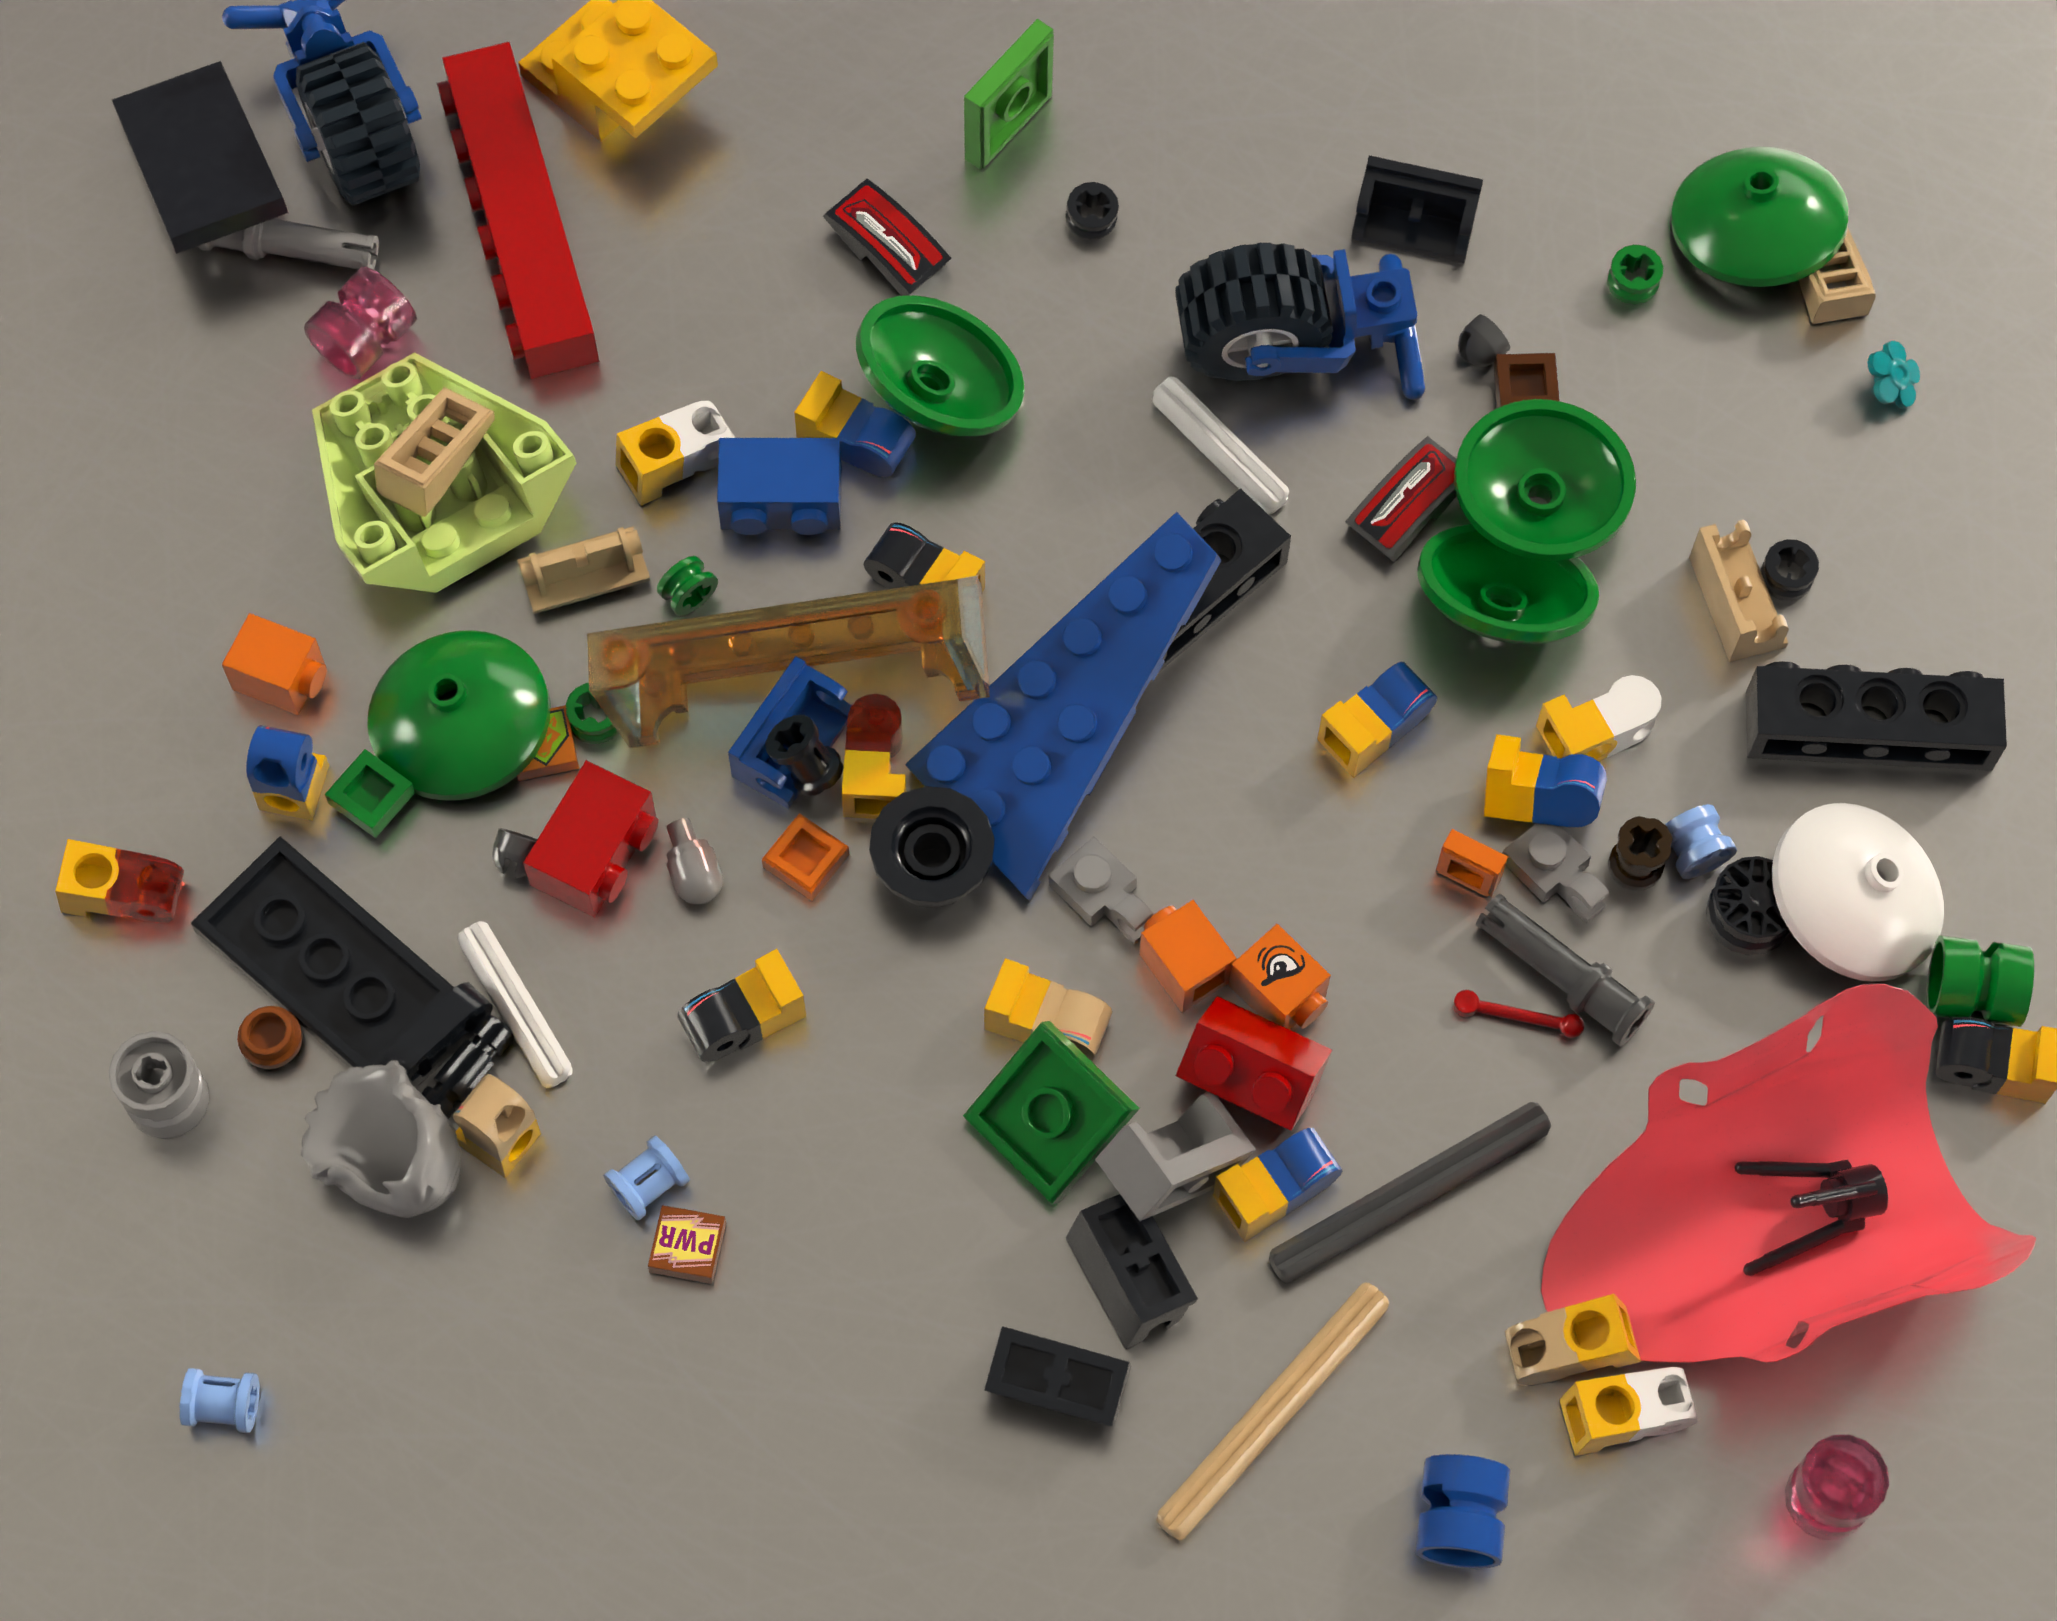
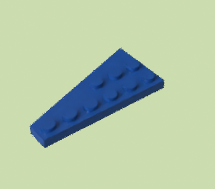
M1178 512L1173 514L905 764L924 786L951 788L971 798L987 815L995 838L994 864L1029 901H1031L1041 883L1039 878L1054 851H1059L1069 831L1067 828L1085 796H1090L1136 714L1135 707L1150 680L1154 682L1165 662L1163 657L1181 625H1186L1222 561L1218 554Z

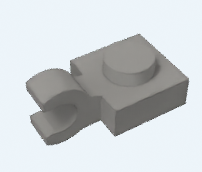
M1536 823L1503 850L1502 854L1508 856L1506 866L1542 903L1546 902L1557 892L1586 923L1605 908L1606 905L1602 900L1609 895V891L1594 875L1583 872L1589 866L1591 855L1562 826Z
M1093 836L1048 875L1049 886L1091 927L1106 915L1128 940L1136 944L1141 940L1144 924L1153 916V912L1141 899L1130 894L1137 888V877Z

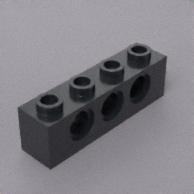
M1241 488L1225 502L1222 499L1213 501L1202 511L1196 521V526L1193 529L1216 553L1225 555L1230 561L1219 564L1186 625H1181L1163 659L1165 662L1160 671L1287 564L1291 535Z
M1780 661L1767 664L1766 666H1757L1746 690L1747 758L1993 771L2007 747L2004 679L1984 678L1981 673L1974 671H1960L1949 676L1924 675L1920 670L1914 668H1898L1888 673L1861 671L1860 668L1853 665H1835L1827 669L1800 668L1799 665L1792 662ZM1801 704H1815L1825 712L1826 716H1813L1807 713ZM1863 707H1876L1886 715L1887 719H1874L1866 714ZM1932 709L1942 713L1948 720V723L1933 721L1924 710Z

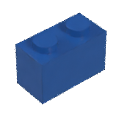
M719 438L717 505L721 530H733L744 535H756L763 533L765 530H793L803 535H817L826 530H841L842 462L840 438Z

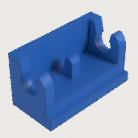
M795 656L728 751L732 777L789 809L800 793L794 787L791 772L785 765L775 763L766 752L765 743L768 734L783 719L793 715H805L810 717L818 727L819 740L823 745L832 747L855 714L854 706L843 699L848 691L833 679L806 665L804 660Z

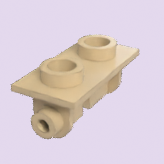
M633 526L626 529L621 527L612 533L539 554L534 552L529 554L528 557L517 560L534 614L650 581L642 555L643 549L640 538Z

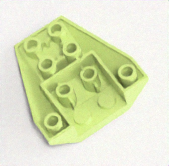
M415 352L312 409L335 539L342 553L366 584L433 593L439 592L540 534L576 465L573 453L545 420ZM445 387L494 411L495 420L443 497L428 515L423 517L378 493L374 463ZM446 416L442 420L459 430L465 426ZM434 436L430 437V439L444 446L448 445V443ZM419 455L416 458L428 465L432 463Z

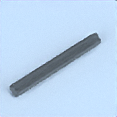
M1537 1102L1525 1104L1273 1248L1269 1256L1273 1270L1282 1282H1292L1545 1137L1551 1128L1547 1114Z

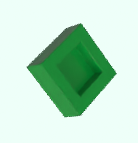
M364 749L325 793V797L329 805L376 838L415 794L412 782Z

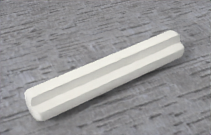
M1168 377L1156 387L1153 392V404L1238 489L1241 488L1268 515L1273 514L1286 503L1289 494L1288 487L1178 378Z
M479 921L463 929L458 934V941L462 951L504 1022L512 1030L514 1039L542 1086L551 1088L567 1080L572 1075L570 1061L489 925L484 921Z

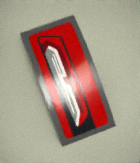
M1427 436L1379 482L1345 522L1386 557L1395 562L1431 518L1437 520L1455 499L1454 469L1456 458Z

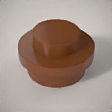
M265 1006L252 1011L242 1021L237 1036L239 1049L245 1059L252 1065L263 1069L279 1068L289 1063L298 1054L303 1040L302 1029L296 1017L290 1011L278 1006Z

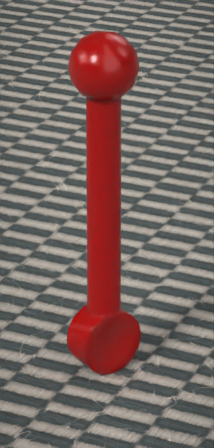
M1462 990L1454 998V1010L1462 1017H1471L1478 1012L1559 1029L1568 1038L1580 1036L1585 1029L1583 1019L1577 1014H1567L1564 1017H1558L1482 1001L1471 990Z

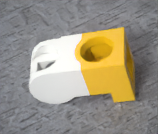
M699 401L617 433L615 465L642 506L662 497V488L694 475L695 471H706L718 466L719 438L735 437L715 405L710 401Z
M1630 675L1614 682L1609 693L1574 708L1570 705L1565 694L1543 703L1536 727L1553 756L1563 758L1571 754H1583L1593 757L1599 762L1628 749V747L1643 741L1649 736L1655 725L1656 717L1660 712L1662 698L1658 688L1651 681L1641 676Z
M1680 1367L1661 1368L1576 1381L1559 1399L1575 1456L1599 1452L1606 1446L1641 1440L1644 1436H1659L1673 1433L1698 1422L1685 1372Z

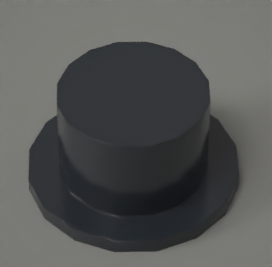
M925 786L903 792L883 807L872 826L869 853L876 875L891 893L919 907L940 908L954 904L957 900H961L981 885L992 866L995 838L987 815L971 798L951 788Z

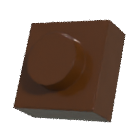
M1555 353L1496 354L1494 378L1497 408L1522 400L1548 399L1560 401Z

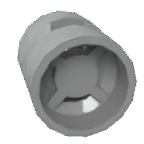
M150 1031L137 1034L122 1043L113 1055L108 1072L111 1089L137 1129L150 1137L169 1139L182 1136L199 1124L206 1114L210 1099L208 1085L182 1041L169 1033Z

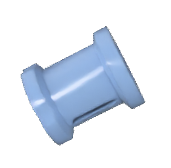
M656 1135L647 1141L648 1149L618 1172L610 1169L603 1174L606 1183L614 1195L636 1220L643 1218L646 1215L645 1207L676 1184L683 1187L690 1181L679 1160ZM657 1170V1172L651 1175L648 1179H646L640 1185L636 1186L637 1183H639L642 1179L648 1176L651 1172Z
M189 1368L184 1377L180 1399L181 1425L195 1427L198 1422L235 1425L238 1432H251L259 1403L258 1375L246 1372L242 1378L204 1375L203 1370Z

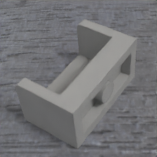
M1207 1092L1200 1095L1178 1121L1146 1134L1138 1122L1125 1125L1095 1160L1139 1221H1142L1214 1190L1216 1176L1236 1164L1242 1166L1256 1149L1218 1097Z

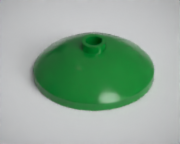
M1750 147L1720 154L1695 168L1683 180L1675 194L1671 223L1673 235L1679 249L1698 269L1728 283L1751 287H1766L1800 280L1825 266L1839 251L1844 242L1848 228L1849 208L1845 192L1840 183L1821 164L1789 150L1772 147Z
M896 296L885 299L873 306L859 326L856 335V352L860 366L870 385L879 397L894 411L925 429L950 436L987 435L1005 427L1014 418L1022 404L1025 391L1024 378L1020 365L1010 348L988 325L955 305L925 296Z
M1531 399L1501 406L1482 417L1469 430L1458 451L1454 469V486L1458 502L1465 516L1473 527L1488 541L1507 552L1521 557L1542 561H1559L1589 554L1609 542L1618 533L1627 520L1633 505L1636 492V474L1633 461L1625 444L1617 433L1603 420L1569 403L1548 399ZM1540 497L1548 504H1538L1530 500V498Z
M1472 524L1452 527L1433 536L1423 547L1418 562L1417 576L1419 583L1429 600L1445 617L1472 633L1500 642L1536 645L1555 642L1578 633L1590 623L1599 601L1597 581L1590 569L1578 557L1559 561H1542L1521 557L1507 552L1488 541Z
M448 632L416 644L398 657L382 675L369 705L367 717L368 735L376 757L412 782L415 794L437 800L470 799L502 787L513 780L530 764L546 737L550 722L551 701L546 681L532 657L517 644L488 632ZM457 690V694L452 699L447 701L440 700L445 693Z

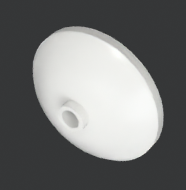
M1833 803L1808 811L1793 822L1780 838L1772 864V884L1776 903L1792 935L1817 961L1849 978L1877 982L1892 980L1905 975L1919 966L1932 953L1935 942L1939 935H1941L1943 926L1944 902L1942 890L1929 858L1916 840L1899 824L1889 817L1864 806Z

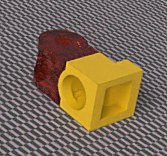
M877 693L868 694L857 699L850 707L847 720L842 781L843 817L877 819L884 806L903 792H906V775L891 774L892 758L901 749L903 734L901 710L896 702L888 696Z
M67 839L55 892L61 913L86 917L88 911L118 917L126 915L151 923H168L173 921L184 870L175 862L165 858Z

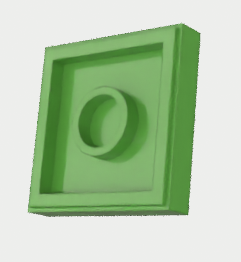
M1038 18L964 96L965 160L979 170L985 168L1052 96L1054 34L1053 29Z

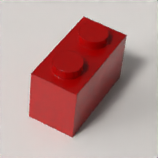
M586 760L523 862L530 886L595 918L604 902H614L623 889L628 875V870L625 867L635 850L644 851L655 835L659 819L656 817L651 791Z
M1217 996L1198 1020L1175 1076L1292 1131L1312 1100L1332 1049Z

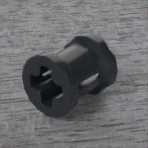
M793 715L785 718L775 725L768 734L765 743L766 752L775 763L785 765L791 772L794 787L800 794L805 796L819 795L824 790L834 786L841 777L844 765L841 762L840 755L834 748L824 746L819 740L818 727L810 717Z

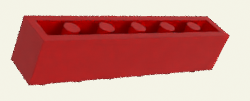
M510 41L443 57L447 81L437 83V88L445 117L457 115L460 128L450 130L458 164L470 162L473 176L463 178L472 213L483 210L487 225L477 227L485 260L497 259L501 273L491 276L499 310L511 308L515 323L505 325L513 360L525 357L531 379L599 362L593 327Z

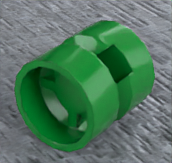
M1939 935L1935 942L1929 965L1927 1008L1935 1016L1945 1018L1970 1017L1974 1011H1979L1984 1020L1992 1024L2021 1027L2029 1012L2033 991L2034 954L2032 948L1993 942L1986 951H1982L1977 940Z

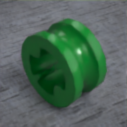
M1636 244L1625 246L1617 251L1612 259L1607 279L1609 290L1614 297L1626 304L1633 305L1646 303L1651 300L1657 293L1663 276L1664 266L1660 256L1647 246ZM1640 268L1646 272L1644 279L1639 276L1632 281L1625 278L1626 270L1633 273Z
M689 556L677 562L663 575L657 586V593L661 598L665 600L672 599L671 609L679 616L687 615L701 607L712 596L718 585V579L713 573L703 572L704 563L697 556Z
M589 682L576 687L569 694L566 702V716L571 724L573 735L580 741L588 744H603L613 739L619 733L623 724V712L620 699L616 691L611 687L599 682ZM589 704L597 710L604 707L606 719L599 723L592 717L585 719L583 708Z

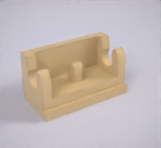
M1745 520L1738 521L1735 525L1736 529L1724 537H1720L1716 524L1699 528L1689 556L1729 662L1783 649L1788 645L1786 638L1789 631L1784 616L1777 615L1750 546L1751 531Z

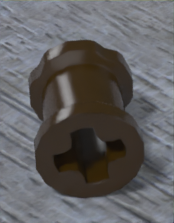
M1642 816L1634 817L1624 823L1618 833V843L1612 848L1608 860L1609 872L1619 885L1632 891H1638L1653 887L1660 880L1665 862L1671 854L1673 839L1668 827L1658 819Z

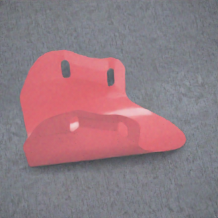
M1865 984L1843 990L1834 997L1818 1004L1804 1016L1729 1056L1716 1061L1688 1062L1668 1069L1657 1076L1648 1088V1123L1645 1131L1632 1145L1614 1159L1582 1193L1564 1216L1553 1235L1543 1265L1541 1292L1547 1312L1614 1293L1626 1305L1641 1361L1701 1362L1744 1357L1768 1363L1777 1362L1799 1353L1810 1346L1820 1335L1837 1325L1927 1295L1950 1294L1980 1288L1993 1283L2013 1272L2029 1258L2035 1246L2036 1237L2032 1235H2018L2003 1228L1990 1225L1982 1219L1966 1201L1947 1168L1933 1131L1926 1095V1079L1929 1070L1932 1040L1938 1028L1937 1017L1909 991L1887 984ZM1823 1016L1821 1036L1812 1050L1807 1052L1808 1034L1817 1020ZM1681 1079L1696 1080L1707 1086L1708 1093L1705 1106L1680 1099L1679 1088ZM1849 1160L1852 1168L1868 1164L1877 1166L1884 1177L1888 1193V1206L1884 1214L1865 1218L1864 1230L1841 1234L1752 1276L1744 1273L1743 1268L1747 1263L1837 1221L1838 1217L1831 1218L1828 1216L1823 1205L1794 1208L1790 1204L1791 1198L1795 1195L1820 1190L1822 1181L1828 1178L1743 1175L1735 1171V1165L1738 1162L1832 1163ZM1806 1332L1797 1348L1786 1346L1788 1339Z

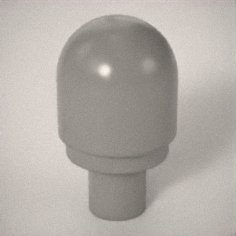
M682 818L675 820L666 827L673 848L666 854L668 859L666 866L677 894L684 901L691 904H705L713 900L722 888L723 875L715 851L713 847L709 846L708 841L696 838L690 819Z

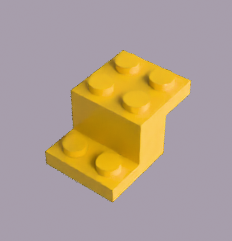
M590 0L518 62L520 75L600 142L618 126H621L636 139L718 67L716 52L652 0H617L615 3H612L610 0Z

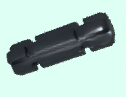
M487 1015L472 1031L475 1035L472 1042L465 1040L433 1078L436 1081V1085L433 1088L427 1086L421 1093L430 1104L441 1105V1110L448 1119L456 1111L453 1108V1104L456 1101L462 1103L494 1065L491 1061L494 1055L500 1057L513 1042L514 1035L507 1024L493 1015Z

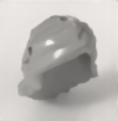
M391 1060L386 1066L350 1067L347 1071L334 1075L329 1089L317 1092L314 1098L317 1108L305 1116L304 1119L309 1124V1127L301 1140L303 1147L301 1156L309 1164V1170L314 1179L323 1181L324 1185H337L341 1191L369 1208L404 1218H412L434 1210L451 1197L461 1176L460 1148L456 1130L442 1112L441 1105L430 1104L411 1084L406 1069L400 1066L398 1061Z

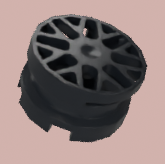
M1760 856L1744 857L1727 865L1718 876L1715 887L1709 895L1706 907L1708 927L1717 941L1731 951L1744 955L1766 954L1779 947L1790 933L1776 903L1772 884L1773 860Z

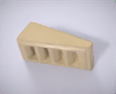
M1848 228L1839 251L1825 265L1840 264L1841 269L1826 272L1818 270L1799 280L1812 324L1869 315L1876 298L1870 275ZM1841 281L1846 283L1844 287L1828 289L1826 286L1828 283Z
M444 387L374 463L378 493L420 516H427L443 497L495 420L494 411ZM446 416L465 426L459 430L442 420ZM434 436L448 443V445L444 446L430 439V437ZM419 455L432 463L428 465L416 458Z

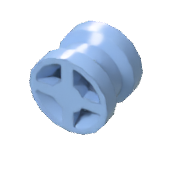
M1713 805L1697 806L1674 817L1665 824L1672 835L1671 848L1674 849L1678 857L1675 866L1683 879H1691L1709 873L1729 861L1737 852L1732 839L1729 836L1722 835L1718 828L1720 816Z

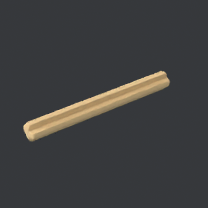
M1365 1282L1356 1289L1161 1507L1156 1520L1169 1535L1177 1540L1185 1539L1385 1314L1389 1306V1300L1378 1288Z

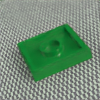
M1044 1021L1039 1024L965 1112L963 1117L1051 1204L1060 1202L1095 1162L1097 1156L1140 1108L1050 1021Z

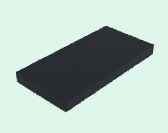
M221 61L112 99L118 118L176 254L288 213L283 196Z
M281 836L191 922L194 931L275 1003L290 1011L301 1026L349 1068L382 1065V1060L391 1045L454 988V986Z

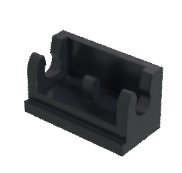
M1369 155L1357 203V213L1351 239L1464 264L1483 179Z
M1120 1194L1079 1212L1066 1239L1125 1348L1127 1349L1141 1343L1149 1335V1331L1161 1323H1164L1167 1329L1175 1325L1183 1317L1189 1306L1196 1303L1198 1297L1153 1216L1139 1221Z
M1002 1326L984 1391L1113 1427V1423L1118 1416L1123 1389L1126 1386L1132 1365L1125 1360Z

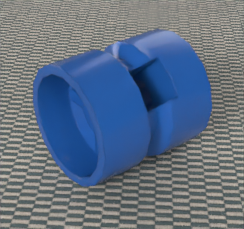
M1443 1454L1426 1458L1423 1470L1421 1499L1430 1505V1509L1419 1516L1415 1554L1424 1560L1446 1566L1478 1569L1499 1566L1502 1563L1505 1525L1496 1518V1513L1505 1510L1507 1507L1510 1469L1497 1461L1469 1455Z

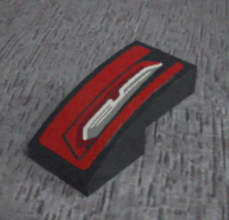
M868 178L823 215V218L860 261L867 256L901 296L912 294L952 259L910 213Z

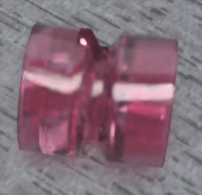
M361 267L337 292L340 303L327 301L303 326L311 344L333 367L344 375L358 380L382 357L381 343L388 345L391 341H398L417 321L413 307L401 291L388 279L369 267Z
M1831 1435L1818 1441L1790 1474L1785 1488L1786 1508L1794 1523L1806 1534L1822 1540L1843 1539L1854 1534L1885 1500L1889 1487L1888 1468L1881 1454L1866 1440L1852 1435Z

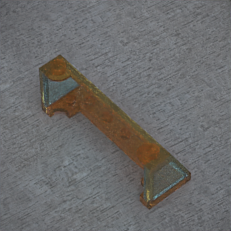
M977 575L587 633L589 691L629 748L659 744V732L657 730L663 719L673 711L676 714L688 712L687 684L786 670L795 656L804 660L808 666H816L921 650L922 667L927 678L940 676L939 674L948 678L954 685L959 701L990 697L982 586Z

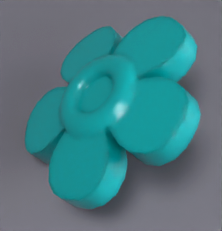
M1897 341L1887 342L1883 345L1882 351L1874 352L1868 358V370L1874 376V394L1882 404L1894 401L1899 408H1907L1914 404L1916 400V391L1913 384L1920 381V370L1915 360H1906V351L1901 343Z

